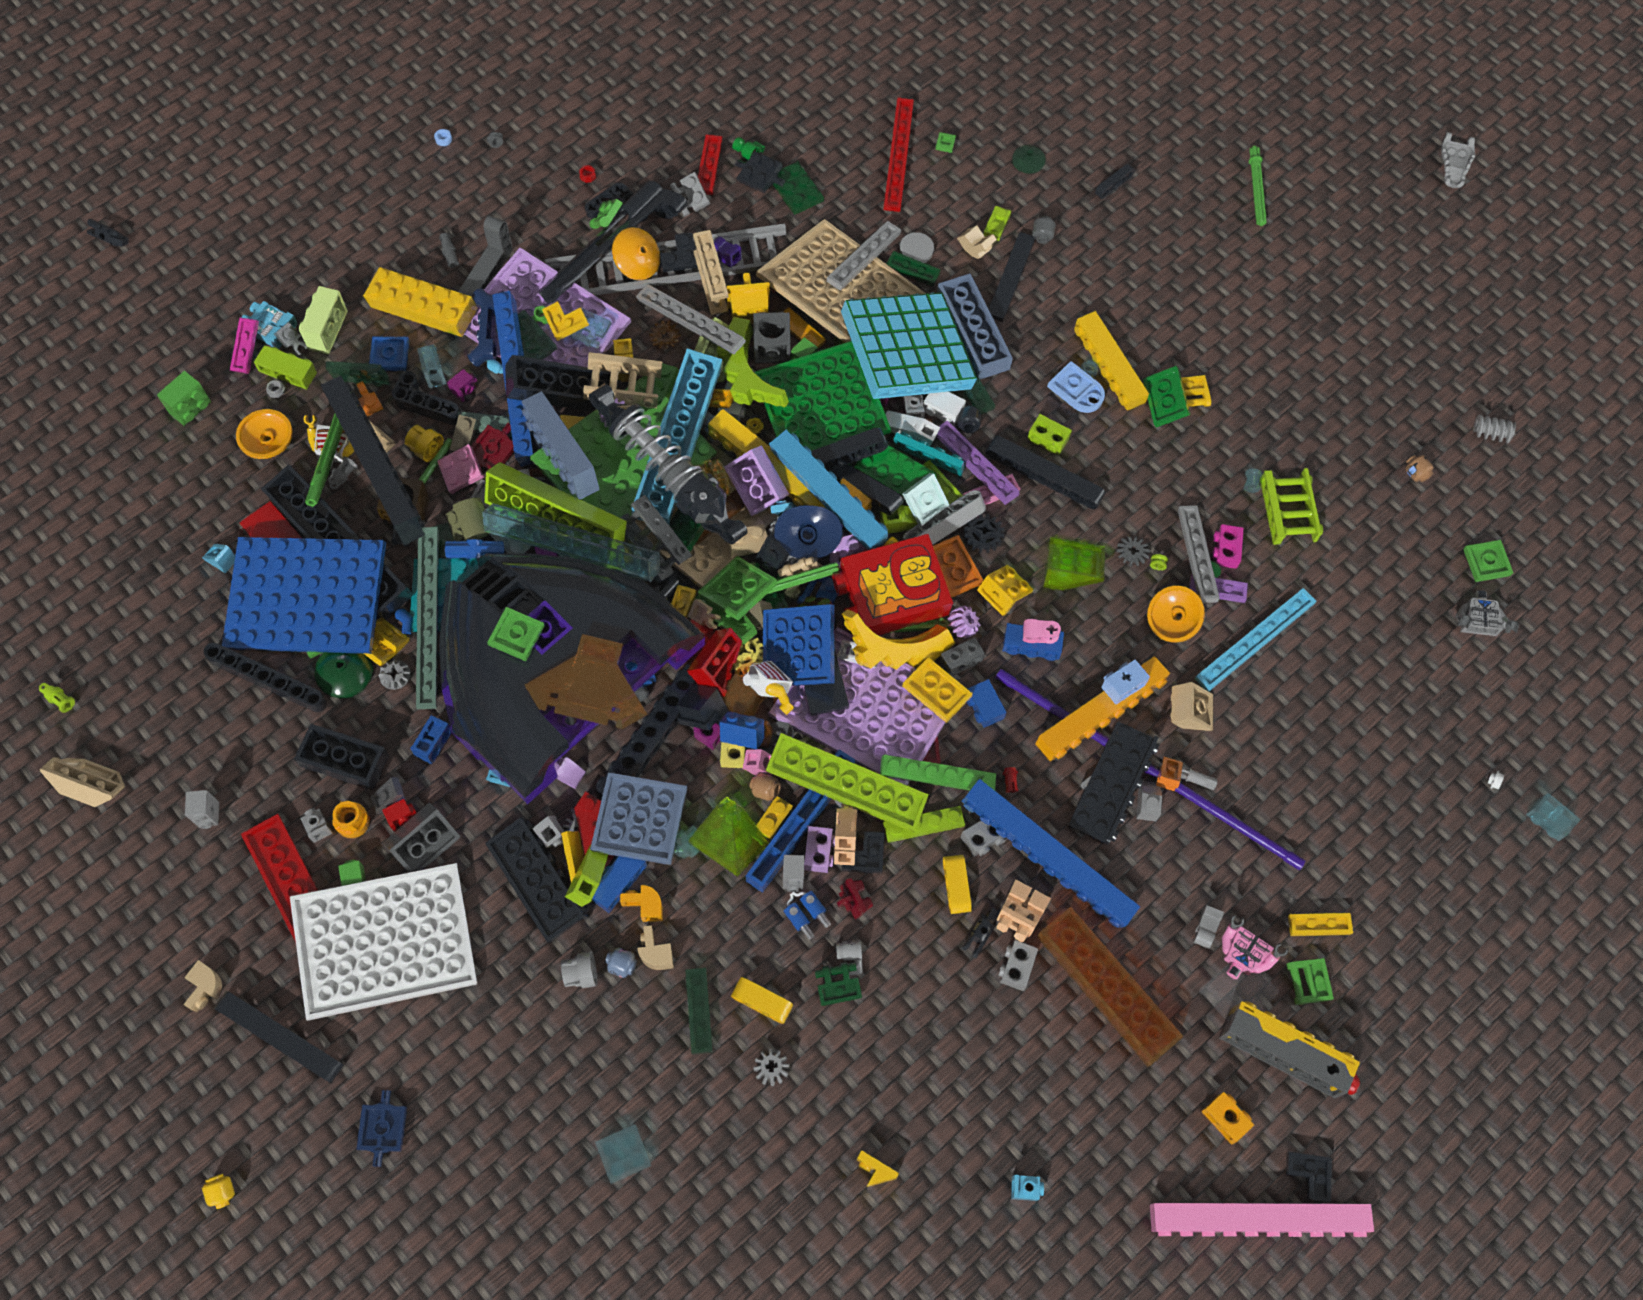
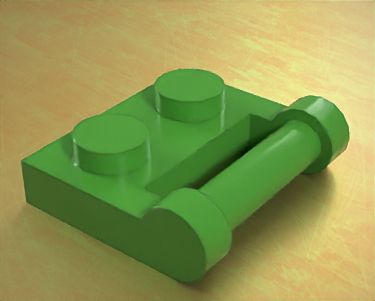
M618 199L604 201L599 207L600 212L597 217L590 220V227L592 229H597L600 226L607 227L621 207L622 202Z
M1324 958L1287 963V969L1291 972L1296 998L1294 1000L1296 1005L1332 1001L1334 999ZM1298 969H1304L1310 996H1304Z

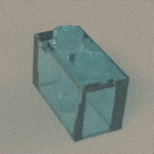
M1549 793L1542 796L1526 814L1534 824L1542 827L1551 838L1557 841L1566 837L1581 820Z

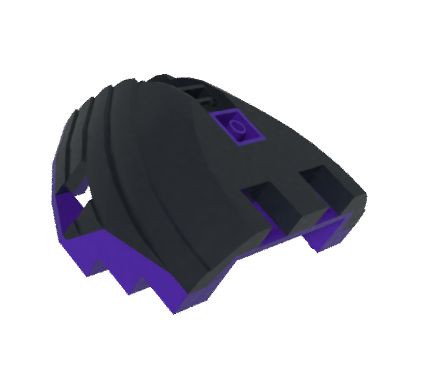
M486 553L477 559L479 569L463 582L452 580L446 585L439 638L442 692L452 734L478 761L482 760L502 782L505 781L528 804L558 777L554 763L667 662L675 670L679 669L705 645V636L664 596L641 583L638 579L623 572L581 559L542 554ZM506 607L541 621L545 625L527 661L493 648L487 643ZM629 662H635L638 666L635 670L630 671L626 668V665ZM569 716H574L577 721L573 725H567L565 719Z

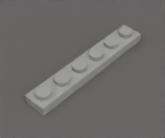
M887 221L827 277L826 282L841 291L900 235L901 229Z
M1179 506V519L1197 595L1203 603L1218 602L1220 597L1198 506Z

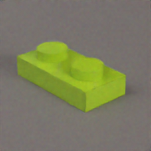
M995 206L983 235L994 234L997 241H1000L1011 216V211Z

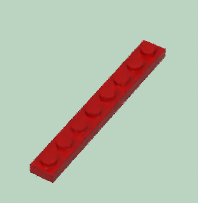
M897 98L884 210L901 211L914 99Z

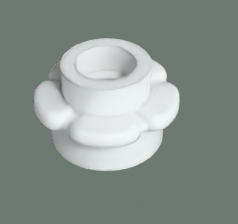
M1499 771L1496 774L1492 773L1488 784H1491L1490 788L1499 790L1505 775L1500 774Z

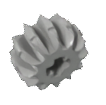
M772 1049L768 1050L769 1056H766L762 1051L760 1054L763 1060L756 1058L755 1062L759 1066L753 1067L754 1071H761L756 1075V1078L761 1079L764 1076L763 1085H766L768 1079L771 1080V1086L775 1085L774 1079H777L778 1083L781 1084L783 1080L780 1075L783 1077L788 1076L784 1069H789L790 1066L787 1063L782 1064L787 1060V1057L783 1056L779 1059L781 1054L779 1050L775 1056ZM769 1063H774V1066L777 1065L778 1067L774 1068V1072H769V1069L766 1070V1067H769Z

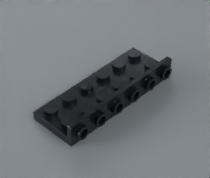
M1118 721L1068 827L1106 845H1109L1110 841L1115 842L1119 831L1116 830L1119 823L1123 825L1127 817V813L1124 811L1127 805L1132 806L1136 797L1132 794L1135 788H1140L1144 780L1141 778L1143 771H1148L1152 763L1149 758L1151 754H1156L1160 746L1157 743L1159 737L1155 736L1153 738Z
M520 817L485 842L543 937L547 943H551L582 919L587 920L590 918L587 914L589 910L586 905L581 907L565 897L570 887L566 881V873L561 868L558 869L555 864L557 862L555 856L551 852L548 853L543 841L533 830L535 827L530 819L526 820Z

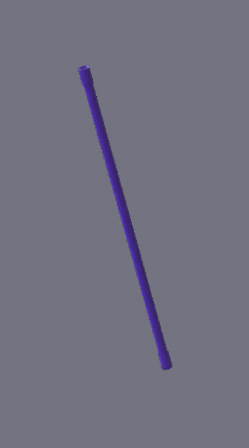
M1000 669L995 679L1013 688L1063 720L1070 715L1069 712L1024 685L1006 671ZM1097 730L1090 737L1106 747L1109 740L1107 736ZM1150 765L1146 773L1157 779L1160 770ZM1180 783L1179 787L1175 789L1180 795L1279 856L1300 871L1306 861L1298 855L1281 847Z

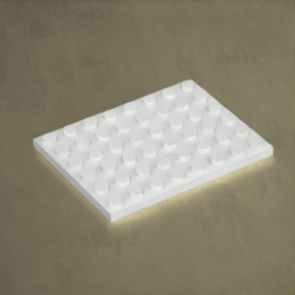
M457 863L290 896L307 1021L477 984Z

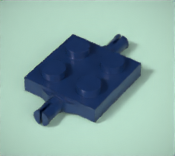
M382 1090L381 1103L362 1105L356 1150L373 1152V1167H382L383 1153L402 1152L407 1107L389 1104L391 1093L389 1090Z

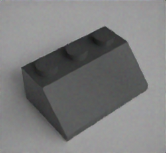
M429 802L387 838L383 845L410 873L424 870L456 842L460 835Z

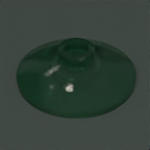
M1024 145L1014 151L1012 162L1019 171L1032 174L1039 172L1044 167L1046 158L1041 149L1032 145Z

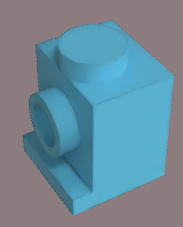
M1012 1176L1011 1199L1038 1201L1040 1196L1044 1195V1182H1040V1177ZM1027 1183L1033 1187L1031 1192L1025 1189Z

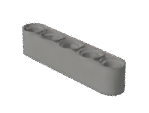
M978 490L968 492L949 504V506L924 525H916L903 535L904 540L929 534L932 545L986 510L981 492Z

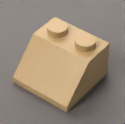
M759 517L740 520L746 525L748 533L733 545L727 543L731 558L754 554L760 551L767 538L764 523Z
M1193 682L1172 686V712L1170 714L1172 723L1183 729L1212 731L1213 694Z

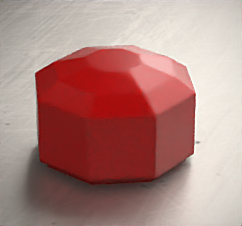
M586 165L579 170L580 180L589 183L596 179L595 168Z

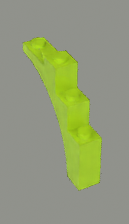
M734 317L728 329L744 337L746 342L735 355L720 346L716 349L719 358L722 359V362L726 363L723 369L726 379L733 383L730 392L734 402L751 405L752 401L755 400L774 406L786 407L789 401L785 390L771 386L761 380L748 365V348L754 333L750 320Z

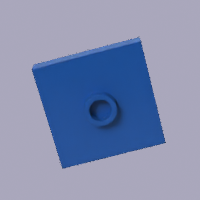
M372 336L369 360L370 371H406L409 338Z

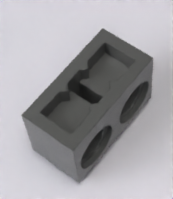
M973 638L941 653L940 664L949 675L954 676L981 663L985 653L976 638Z

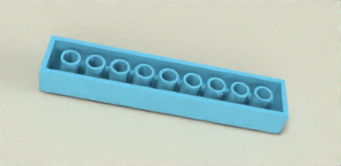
M690 349L686 350L660 425V436L669 435L671 437L670 446L679 445L681 447V456H690L692 458L721 371L722 359ZM663 438L658 443L665 449L668 439ZM674 448L668 451L670 455L678 454V449ZM657 464L650 471H644L634 501L645 495L669 525L676 502L673 499L674 494L671 491H665L666 486L663 484V480L655 481L659 468Z

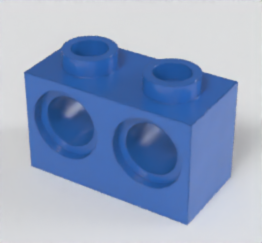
M431 715L411 747L415 757L433 764L452 733L449 724Z

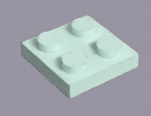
M929 473L902 493L918 525H924L949 506L933 473Z

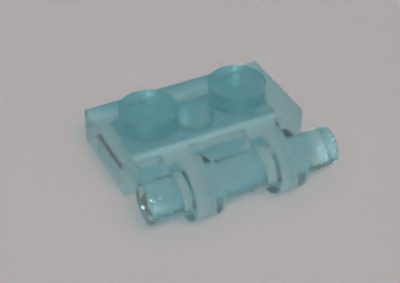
M581 308L589 325L569 336L575 341L584 342L588 347L598 348L600 342L596 341L595 338L597 336L602 339L612 325L611 321ZM582 330L589 332L588 336L581 334Z

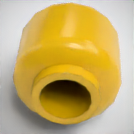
M222 1173L206 1179V1184L202 1187L206 1205L216 1206V1209L229 1205V1200L235 1195L231 1178L224 1176Z

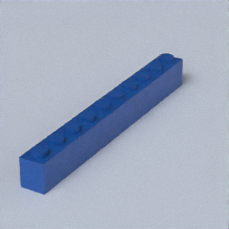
M510 291L492 295L505 390L506 363L512 355L524 357L517 304ZM507 398L515 459L521 467L534 464L530 456L537 452V447L535 445L534 432H530L525 423L528 420L525 419L522 413V409H524L522 400Z
M979 779L962 799L961 802L964 803V807L968 811L978 814L983 823L993 826L998 835L1008 838L1016 849L1027 853L1028 858L1032 862L1042 865L1047 874L1057 877L1062 886L1072 889L1077 893L1076 896L1081 901H1087L1093 906L1092 909L1096 913L1109 919L1108 922L1114 927L1123 928L1127 926L1140 908L1138 904L982 780Z

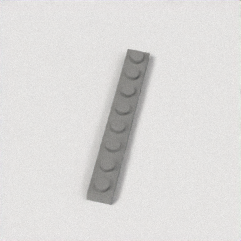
M649 284L636 296L640 302L734 355L746 342L744 337Z

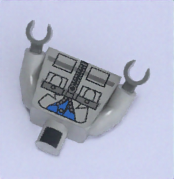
M1476 591L1475 598H1471L1467 603L1463 604L1456 613L1457 625L1461 626L1460 632L1497 636L1504 628L1506 633H1510L1511 630L1517 633L1520 625L1517 621L1507 618L1503 610L1499 608L1497 601L1487 600L1486 591Z

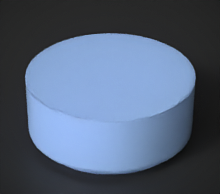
M440 129L435 132L434 138L439 146H447L452 142L449 130Z

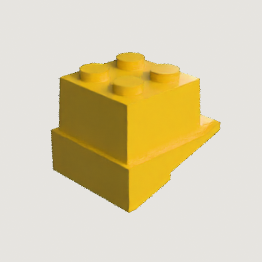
M744 273V285L727 286V308L731 310L732 320L734 317L747 319L753 325L754 313H768L770 282L751 284L750 273Z

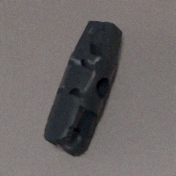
M88 219L87 224L93 228L88 229L87 234L116 247H123L129 244V238L119 233V231L96 220Z
M992 908L986 916L984 914L980 916L963 944L962 950L966 951L971 946L972 941H975L978 945L973 950L972 956L975 959L978 957L997 925L994 921L999 911Z

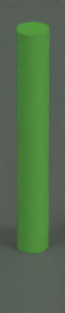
M447 438L419 478L424 484L438 466L437 461L442 459L449 450L452 442L450 438Z

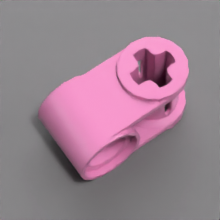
M1024 620L1023 641L1027 643L1053 644L1059 638L1061 627L1056 621Z

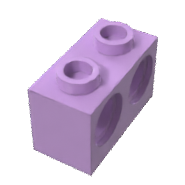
M808 827L804 870L828 873V867L833 866L834 855H830V848H835V835H832L833 829ZM822 836L827 841L820 844L816 841V838ZM816 856H822L824 858V862L816 863L814 861V858Z

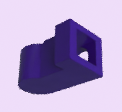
M721 236L713 240L718 259L732 268L741 260V246L736 243L732 245Z

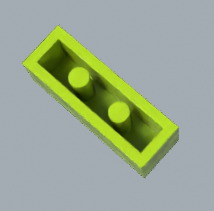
M264 345L254 361L259 372L306 390L317 374L310 360L300 359L292 353H284L276 347Z

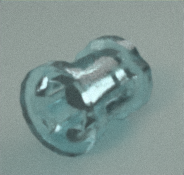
M1248 469L1245 472L1247 478L1244 490L1251 493L1258 492L1261 488L1259 480L1262 477V472L1258 469Z

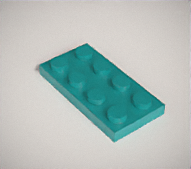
M896 432L894 437L896 449L926 462L930 460L935 466L962 477L965 469L964 461H962L960 456L955 454L950 456L939 447L934 449L923 440L916 441L911 439L912 436L902 432V434Z

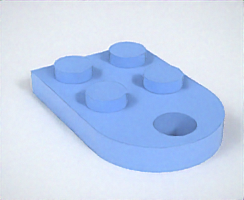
M1072 361L1047 385L1049 389L1074 409L1084 413L1098 410L1105 397L1101 384ZM1095 398L1098 402L1093 404L1088 399Z

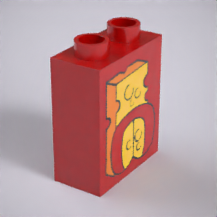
M929 534L843 557L840 560V572L832 574L837 595L846 594L850 607L845 608L844 612L848 609L857 613L864 624L878 636L948 616L953 605Z

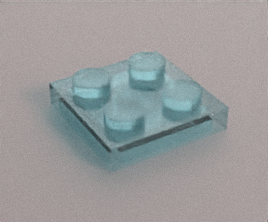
M632 1125L595 1142L611 1184L652 1166L636 1125Z

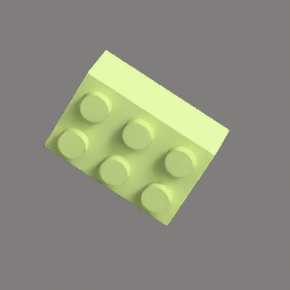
M319 286L313 294L311 305L306 309V316L299 325V332L308 350L329 355L348 312L338 290Z

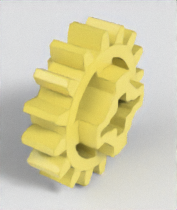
M752 637L745 645L741 644L736 663H733L731 671L734 670L737 675L742 671L743 675H746L748 667L753 662H763V645L758 638L753 639Z

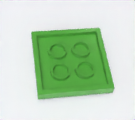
M736 556L698 591V594L705 601L734 619L739 620L778 583L776 578Z

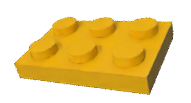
M929 657L902 685V687L946 723L973 694Z

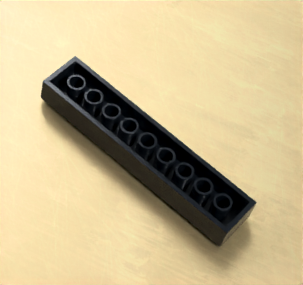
M339 376L321 384L329 403L403 544L406 545L424 536L422 528L425 525L349 381L344 382L342 376Z
M290 464L261 488L307 539L362 540L321 496L318 504L313 507L305 503L310 485ZM384 563L377 613L384 620H387L414 594Z

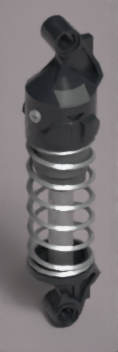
M603 384L589 394L592 405L605 417L609 434L615 440H621L629 434L632 438L626 444L625 450H631L639 444L642 449L637 453L635 460L639 461L647 454L652 458L645 467L646 471H650L657 464L659 465L655 481L663 480V484L666 486L665 491H671L674 494L673 499L677 503V508L684 515H689L696 523L701 524L705 530L718 533L725 542L731 545L748 533L747 527L742 521L730 520L728 518L726 510L727 494L719 486V481L712 474H707L704 470H701V467L694 466L691 463L690 456H681V447L679 445L670 446L671 437L669 435L660 436L661 426L651 425V416L644 415V409L639 404L615 403L614 392L607 384ZM642 418L648 419L646 428L639 424ZM658 429L655 439L648 433V430ZM663 438L668 439L665 449L658 443ZM674 448L678 449V454L670 455L668 451Z

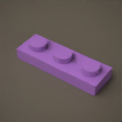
M1191 574L1189 589L1197 594L1193 574ZM1215 578L1219 599L1245 603L1248 583Z

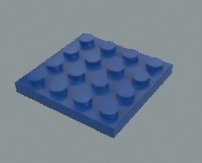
M834 605L763 610V662L772 661L793 681L791 686L835 683Z

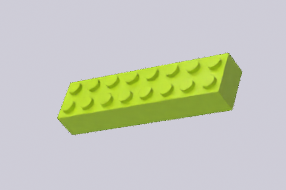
M501 462L486 471L484 503L609 562L613 561L623 552L626 520L583 500H579Z

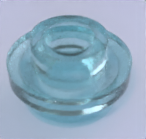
M1092 360L1085 361L1080 367L1091 377L1096 376L1098 373V366Z

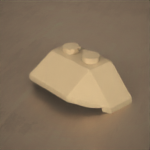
M53 757L40 768V772L59 794L93 807L113 799L125 787L118 771L86 759H60Z

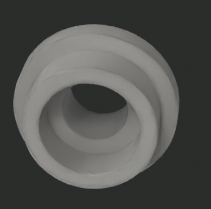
M272 380L267 384L266 392L270 397L278 398L284 394L285 386L280 381Z

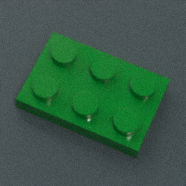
M1177 366L1143 379L1144 386L1149 393L1148 402L1156 428L1190 415L1180 371Z

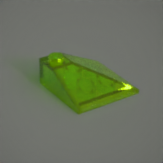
M1050 537L1044 587L1053 590H1066L1104 582L1105 546Z
M727 796L713 809L688 841L737 877L769 844L744 808Z

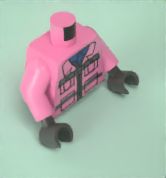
M1236 913L1232 914V924L1228 925L1222 936L1224 960L1231 964L1226 972L1228 976L1237 980L1241 972L1248 976L1251 973H1262L1269 970L1280 959L1279 956H1285L1288 953L1289 948L1285 952L1279 951L1278 947L1282 945V942L1277 944L1275 952H1273V947L1241 927L1244 924L1243 917L1240 922H1235Z

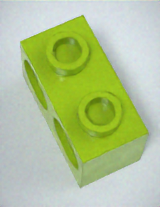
M1039 414L1029 431L1027 439L1035 445L1046 448L1050 453L1060 455L1070 438L1072 430Z

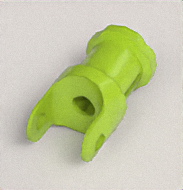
M42 683L39 686V691L44 694L46 700L57 705L62 713L71 710L75 705V699L64 694L60 687L49 686L46 683Z

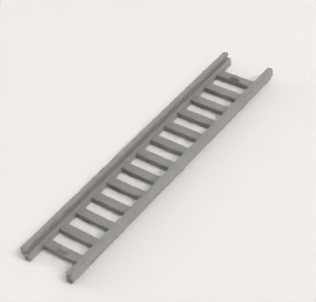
M785 224L712 234L713 240L721 236L726 242L732 243V245L736 243L740 246L739 242L749 241L754 263L744 265L742 253L741 260L736 263L737 266L732 268L727 267L726 264L719 260L723 276L754 272L769 262H761L756 239L766 238L770 260L776 257L777 253L773 237L786 235ZM675 240L657 243L660 253L677 251ZM612 249L608 250L594 263L596 264L599 287L589 288L586 272L580 277L582 288L593 295L642 289L647 284L655 287L701 280L699 272L693 273L691 268L685 269V274L675 275V271H670L667 277L658 278L656 272L651 276V279L634 280V282L624 283L622 272L614 262ZM576 255L545 259V263L554 270L562 269ZM613 261L617 284L606 286L602 263Z

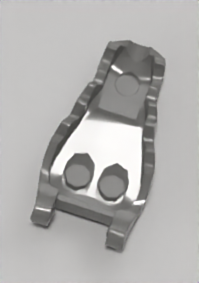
M1446 132L1441 146V156L1445 168L1444 181L1451 188H1461L1465 183V176L1475 158V137H1469L1467 144L1452 142V133Z

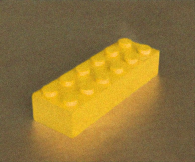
M381 267L378 268L363 295L371 308L463 337L478 309L472 296Z

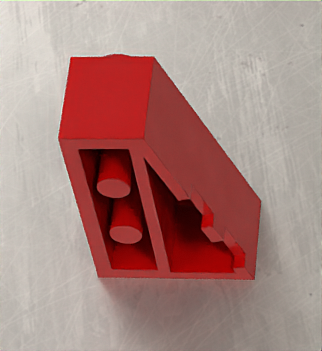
M731 627L715 631L687 672L698 685L717 688L721 697L725 696L727 681L731 679V668L733 663H736L742 640Z

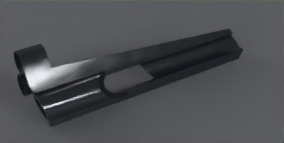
M647 181L619 208L610 224L539 290V294L546 303L550 304L556 301L612 247L618 233L624 229L635 227L653 211L659 217L671 219L687 207V200L679 193L662 189L655 181ZM628 213V220L601 246H597L595 243Z

